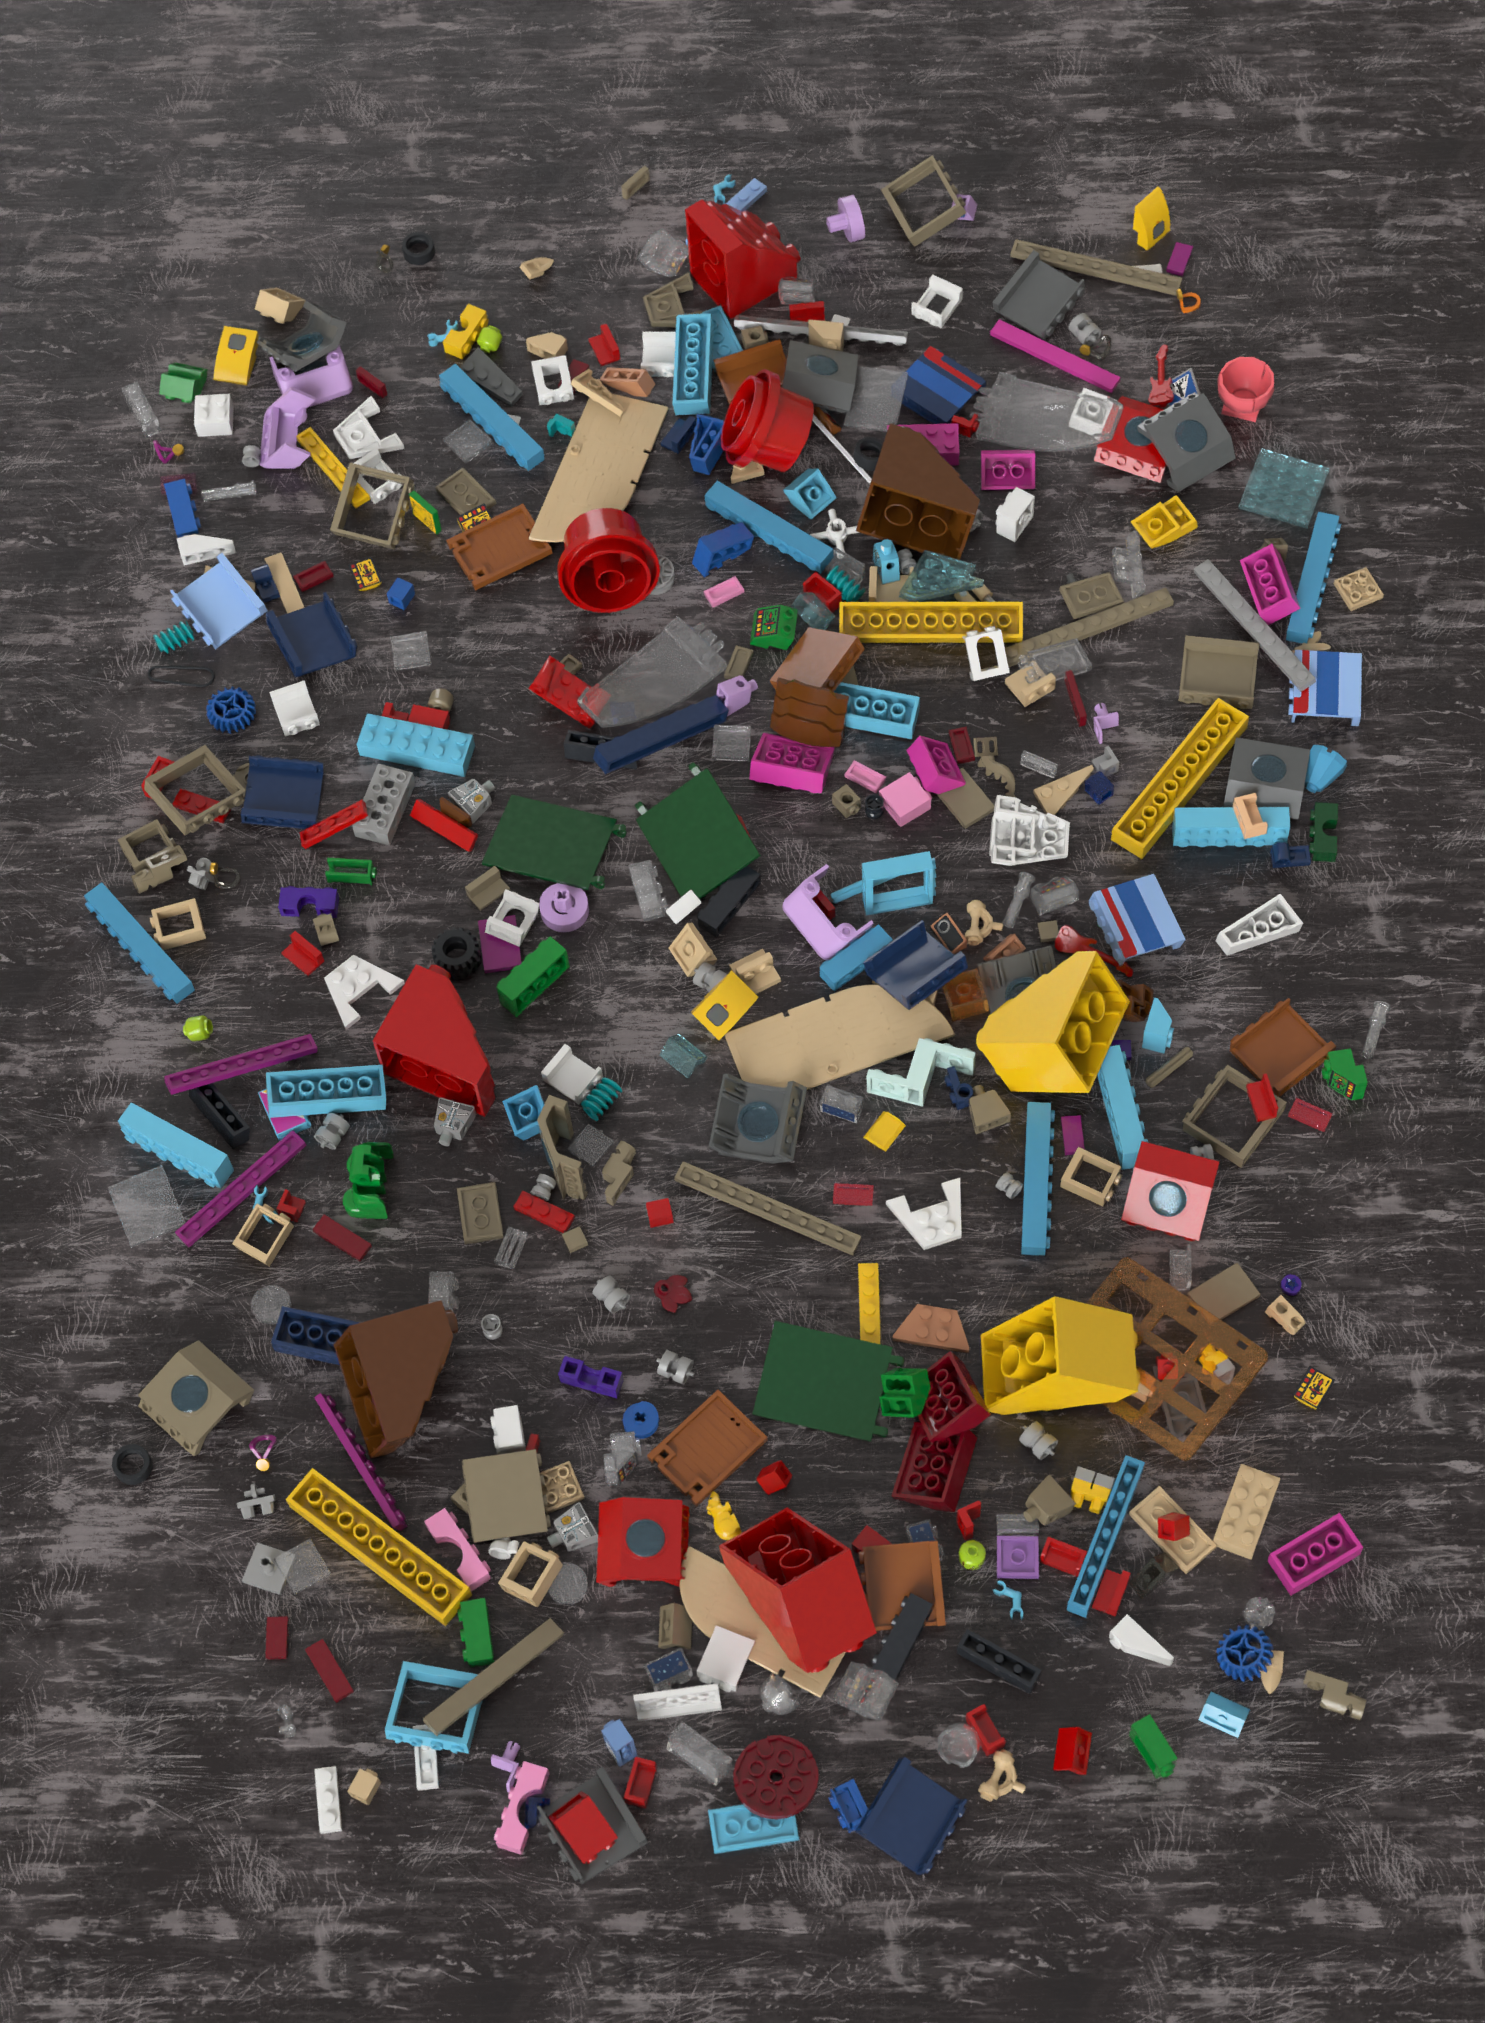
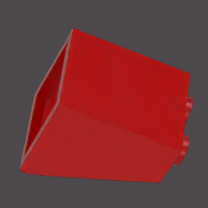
M582 1791L548 1816L550 1822L583 1864L586 1862L589 1864L598 1857L597 1853L603 1849L608 1850L615 1844L614 1840L618 1838L589 1795Z

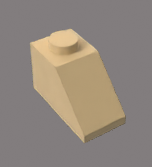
M552 332L529 337L526 340L527 350L544 359L564 356L568 350L567 340L562 335Z

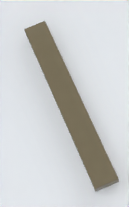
M549 1618L425 1716L423 1722L438 1736L560 1639L564 1632Z

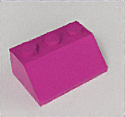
M1034 450L981 451V490L1015 489L1016 487L1020 489H1035Z
M919 736L907 749L910 761L913 763L916 774L919 776L923 784L922 786L926 791L941 794L966 784L947 743Z

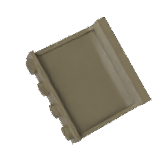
M1185 636L1178 701L1188 704L1213 705L1217 698L1233 707L1252 709L1259 643Z
M536 1449L462 1460L473 1543L541 1532L545 1533L548 1531L547 1527H550L549 1515H545L544 1507L548 1506L546 1494L542 1495L541 1488L545 1486L544 1476L539 1474L538 1467L542 1466L540 1454L536 1453Z

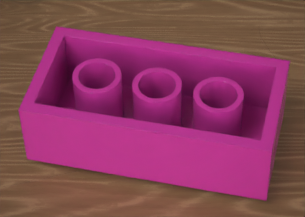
M958 423L898 425L909 427L913 431L922 433L950 465H959Z
M1273 544L1240 560L1258 613L1267 625L1301 609L1281 554Z
M1338 1513L1270 1553L1268 1563L1292 1596L1359 1556L1363 1546L1341 1514Z

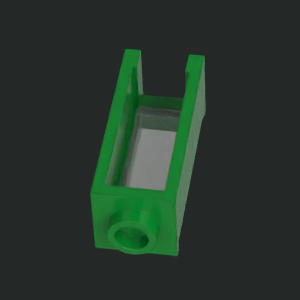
M327 859L329 871H326L325 875L328 883L344 882L372 885L373 878L376 879L377 868L374 867L372 860Z

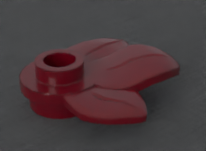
M672 1275L668 1280H659L655 1284L654 1293L661 1299L662 1306L667 1311L675 1313L677 1304L688 1303L692 1300L690 1291L684 1287L688 1280L686 1277ZM662 1286L667 1288L666 1292L662 1291Z

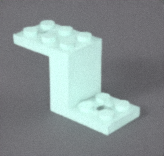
M919 1038L907 1079L898 1074L890 1075L878 1069H869L867 1073V1092L923 1107L935 1066L944 1069L955 1066L956 1072L973 1076L976 1052L968 1048H956L948 1043H937L929 1038Z

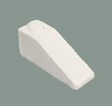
M196 534L177 538L184 565L217 558L221 553L224 556L236 553L233 540Z
M1126 1615L1110 1631V1643L1116 1649L1121 1648L1126 1653L1168 1666L1173 1663L1174 1657L1130 1616Z

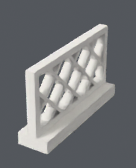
M718 1683L633 1695L638 1722L722 1710Z

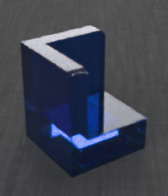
M1099 771L1085 780V791L1099 805L1113 796L1114 785Z

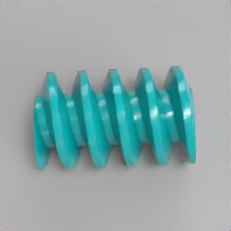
M835 566L828 574L826 581L842 592L843 600H846V602H856L864 594L865 588L859 591L860 584L858 583L853 586L855 580L848 581L850 575L847 574L843 577L845 571L837 572L840 566Z
M180 621L179 628L173 625V631L170 628H166V634L160 631V638L156 634L153 635L161 653L164 650L168 654L169 647L175 650V644L182 647L181 641L188 644V638L193 641L195 640L187 621L186 625Z
M602 1078L601 1083L596 1085V1089H593L591 1094L587 1095L586 1100L581 1102V1106L589 1117L598 1121L599 1118L596 1114L603 1115L604 1113L601 1108L607 1110L609 1107L606 1102L613 1104L614 1102L611 1097L617 1099L616 1091L622 1093V1089L613 1080Z

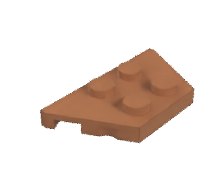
M917 1304L893 1334L892 1341L969 1353V1345L958 1312L952 1309Z

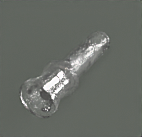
M254 480L243 484L238 482L235 486L202 490L204 502L235 496L239 499L242 496H257Z
M1021 872L1019 874L1020 879L1017 886L1013 889L1014 896L1003 920V925L1013 928L1015 926L1022 904L1030 894L1031 884L1035 882V877L1030 873Z
M1383 1001L1374 1002V1011L1372 1016L1369 1017L1370 1028L1361 1056L1364 1058L1367 1055L1366 1059H1373L1381 1028L1386 1025V1014L1391 1008L1388 1003Z

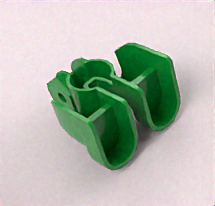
M365 1142L352 1148V1154L348 1157L346 1164L349 1180L353 1184L352 1188L348 1189L343 1196L344 1209L351 1217L388 1218L385 1203L377 1194L386 1193L384 1183L387 1182V1177L384 1171V1159L394 1158L391 1144L386 1142Z

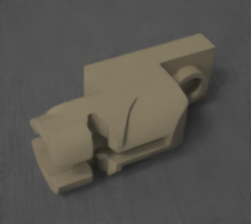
M180 845L145 859L147 868L131 876L134 887L139 894L147 891L149 885L154 888L158 884L173 878L170 867L187 861L186 854Z
M620 1141L615 1148L617 1150L616 1154H611L602 1171L603 1179L611 1183L605 1190L607 1203L614 1206L634 1175L633 1167L630 1165L636 1150L624 1141Z
M1307 1670L1303 1684H1306L1308 1688L1313 1690H1323L1320 1701L1321 1707L1344 1715L1347 1709H1349L1351 1718L1361 1720L1366 1699L1351 1692L1346 1694L1348 1682Z

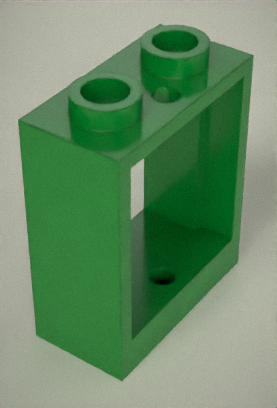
M1149 1714L1133 1723L1129 1736L1155 1778L1170 1776L1174 1772L1173 1769L1177 1762V1756L1151 1715Z

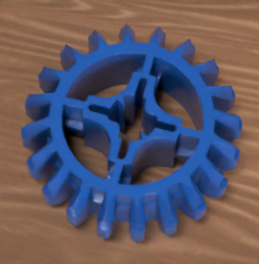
M232 686L230 690L226 687L222 692L218 690V695L212 694V699L208 700L206 710L210 724L214 725L216 730L220 729L223 733L226 730L228 733L235 730L238 733L239 728L245 730L244 725L250 726V720H254V714H256V705L252 696L248 695L246 690L242 691L240 687L235 690ZM239 703L244 704L245 708H241V706H239ZM218 711L224 715L223 718L218 715Z
M1246 1624L1244 1629H1241V1626L1238 1625L1235 1632L1230 1629L1229 1636L1223 1634L1225 1641H1219L1220 1648H1217L1216 1652L1222 1670H1225L1227 1676L1232 1675V1678L1235 1680L1240 1677L1241 1681L1244 1682L1246 1677H1249L1250 1681H1253L1254 1675L1260 1678L1261 1671L1267 1673L1266 1666H1272L1270 1659L1274 1658L1272 1652L1274 1648L1270 1643V1638L1265 1636L1264 1631L1258 1632V1628L1255 1626L1250 1630L1249 1625ZM1250 1641L1258 1643L1261 1649L1251 1646ZM1229 1657L1239 1660L1240 1666L1230 1662Z

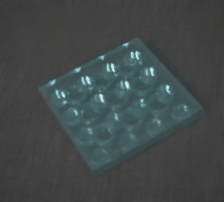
M1261 448L1239 503V509L1308 529L1330 468Z

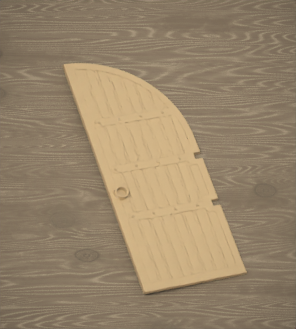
M612 394V401L615 404L619 402L624 409L623 415L620 417L589 397L531 531L529 540L564 542L566 529L581 514L599 508H614L624 511L636 488V485L631 482L639 481L649 454L644 453V451L651 452L669 407Z
M862 985L829 995L831 1001L825 1002V998L822 997L789 1009L788 1013L790 1016L784 1017L781 1012L729 1031L724 1036L743 1081L782 1088L787 1087L789 1081H795L810 1089L916 1050L919 1038H929L938 1042L954 1036L955 1033L944 1015L926 999L908 1010L879 985Z

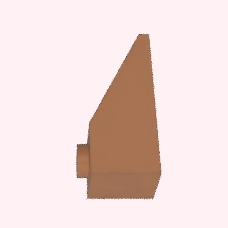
M607 368L599 379L605 385L639 397H647L655 386V382L646 369Z

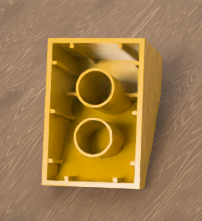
M1097 951L1076 952L1051 972L1039 977L1015 998L1006 1001L990 1014L984 1027L978 1031L976 1043L979 1050L984 1053L994 1067L996 1074L1002 1078L1011 1092L1089 1093L1130 1001Z
M1054 1296L981 1334L984 1403L989 1412L1008 1415L1117 1402L1138 1392L1140 1373L1136 1369L1135 1348L1137 1345V1334L1133 1330L1132 1314Z

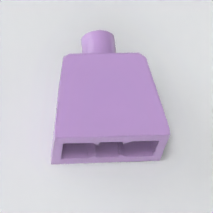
M741 675L719 683L716 695L729 709L727 717L750 702L751 692L757 690L758 686L755 680L752 679L747 682Z

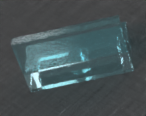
M680 1034L669 1037L660 1053L664 1060L686 1078L690 1077L696 1065L704 1063L707 1059L705 1054Z

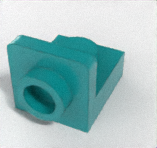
M556 414L547 424L548 434L550 437H553L558 430L561 434H567L572 437L575 432V423Z

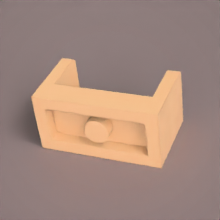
M1256 793L1234 798L1233 810L1244 839L1267 833L1268 824L1263 822L1256 805Z

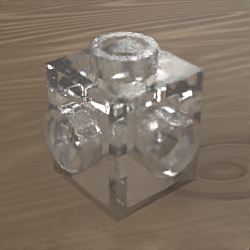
M1252 1598L1247 1602L1246 1608L1243 1610L1246 1622H1249L1251 1629L1254 1626L1258 1629L1267 1628L1272 1624L1273 1616H1275L1274 1606L1272 1603L1269 1604L1268 1598Z

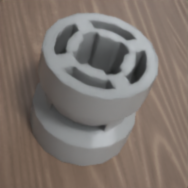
M909 549L897 552L899 570L902 574H909L910 567H914V570L917 568V563L912 559V553Z
M1205 1144L1200 1148L1197 1146L1190 1147V1154L1214 1160L1211 1144Z
M1009 1172L1003 1174L996 1184V1188L1006 1192V1196L1010 1199L1015 1198L1023 1187V1184L1019 1180H1014Z
M539 1174L536 1180L538 1184L532 1188L531 1194L544 1201H548L551 1196L550 1191L554 1189L557 1182L548 1175Z
M488 1314L481 1320V1327L486 1338L494 1340L501 1336L503 1328L497 1315Z

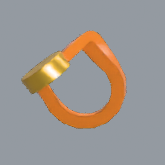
M1181 289L1176 290L1183 313L1195 311L1200 307L1201 300L1199 295L1192 292L1182 295ZM1192 296L1197 299V303L1194 306L1184 308L1183 298Z

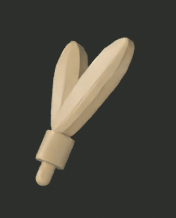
M1317 631L1314 632L1313 638L1308 639L1307 644L1302 643V645L1295 647L1292 653L1294 654L1295 650L1329 651L1331 646L1326 643H1317L1321 638V632Z

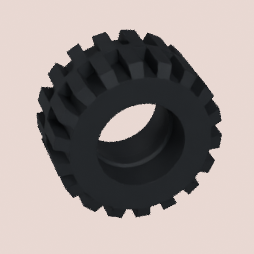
M453 927L450 931L448 929L444 930V934L439 933L437 935L438 939H434V945L431 948L435 965L447 970L451 977H453V980H457V977L464 979L465 975L471 976L472 971L476 972L478 969L477 965L481 963V952L475 935H471L469 930L464 931V928L456 930V927ZM454 949H464L466 951L459 958L447 957V954Z

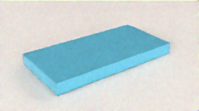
M721 305L702 312V314L711 313L714 324L712 359L714 372L716 370L713 360L743 351Z
M743 1804L708 1810L715 1854L799 1840L795 1815L784 1819H767L752 1813Z

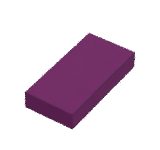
M1176 242L1166 272L1183 276L1193 246Z
M1081 1115L1061 1117L1065 1155H1074L1078 1147L1085 1150Z

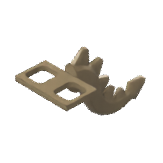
M997 737L973 738L975 757H981L977 766L986 767V776L994 773L996 780H999L1002 776L1001 782L1008 783L1005 788L1009 792L1005 796L1015 797V779L1012 772L1007 766L996 762L994 756L998 755ZM990 740L994 742L993 753H991L989 750ZM978 741L982 742V753H978Z

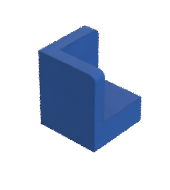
M400 578L396 579L387 592L389 604L402 610L406 609L415 595L413 584Z

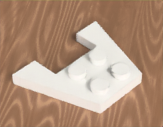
M372 396L333 430L334 436L349 459L363 457L375 448L380 453L404 449V445L396 433L380 440L367 421V418L380 412L379 406Z
M352 955L324 977L346 1030L361 1018L351 1007V1004L377 983L389 994L394 993L405 984L401 978L355 955Z
M960 1178L942 1183L941 1186L947 1201L917 1211H910L904 1195L886 1201L889 1209L923 1250L961 1238Z

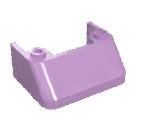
M340 346L327 355L328 365L296 376L294 371L288 367L277 369L273 357L269 358L281 394L283 395L293 387L316 397V400L309 407L347 395L353 390L352 380Z
M291 387L267 409L263 422L260 466L267 469H293L300 466L310 456V452L296 447L298 426L307 419L306 408L316 400V397Z
M827 864L805 879L784 900L782 908L816 953L824 960H831L838 951L846 949L856 938H861L865 935V932L874 923L871 920L857 931L849 923H842L835 928L812 898L820 890L817 881L826 875L829 868Z

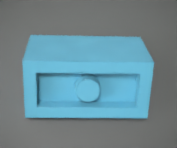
M1210 1692L1199 1721L1238 1738L1250 1709Z

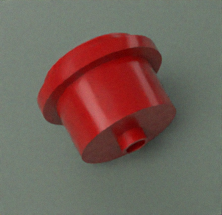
M767 369L759 371L755 376H748L737 389L723 423L721 447L726 451L727 462L739 468H743L753 461L780 472L789 470L799 457L809 437L814 412L812 400L781 387L779 375Z
M614 508L594 509L578 516L566 529L564 535L565 550L559 559L557 574L563 594L574 605L592 612H616L638 604L653 591L660 574L657 552L650 541L642 536L638 522L630 514Z

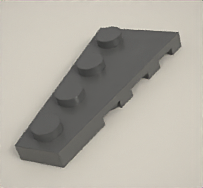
M479 347L459 367L481 389L511 407L523 395L522 390Z

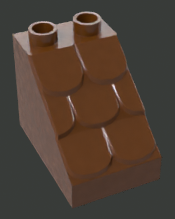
M890 423L856 531L882 540L888 539L894 544L959 564L980 499L960 479L961 475L940 455L937 448L922 433L913 431L909 427Z
M442 1300L351 1325L334 1344L370 1459L393 1453L407 1439L412 1437L418 1425L424 1403L430 1401L436 1378L445 1364L453 1334L458 1332L456 1316L451 1309H444Z

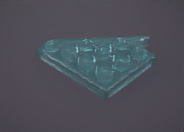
M925 550L900 590L899 598L912 602L930 600L983 587L984 579L972 576L976 569L974 564Z

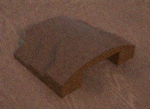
M778 677L770 728L778 734L799 743L819 747H840L844 737L849 696L835 693L830 689L811 686L795 679L787 680Z

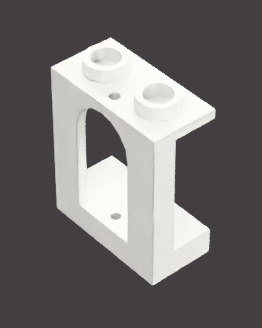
M932 275L929 279V287L917 303L912 302V315L929 322L933 326L942 328L961 302L963 288ZM936 294L950 300L941 314L926 308Z
M566 355L531 361L539 405H549L574 399ZM560 373L562 379L561 387L556 390L548 389L545 386L543 376Z
M376 448L354 463L394 473L381 459V454ZM359 474L357 480L375 504L384 500L389 494L397 491L403 485L387 481L374 490L362 477L364 476L363 474Z
M995 626L986 627L983 632H978L977 630L966 632L967 635L962 636L965 640L971 672H969L970 678L973 681L1009 673L1001 629L995 628ZM988 636L994 642L998 665L981 669L977 642L981 637Z
M505 889L503 900L493 917L489 916L485 933L520 947L538 915L540 903ZM519 909L525 914V918L519 928L503 921L509 910Z

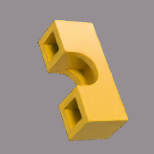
M470 304L466 306L460 315L461 326L466 328V330L455 331L451 329L443 341L445 353L460 359H464L466 354L470 353L472 345L477 341L482 328L487 327L489 322L485 310Z

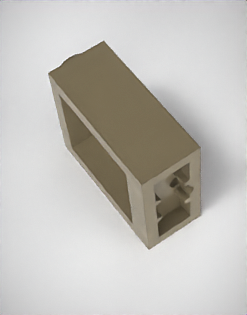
M158 819L118 839L119 845L135 873L146 869L147 865L145 859L139 862L131 849L132 847L157 834L161 836L167 848L154 855L177 846L173 838H168L167 834L169 832L165 824L161 825Z

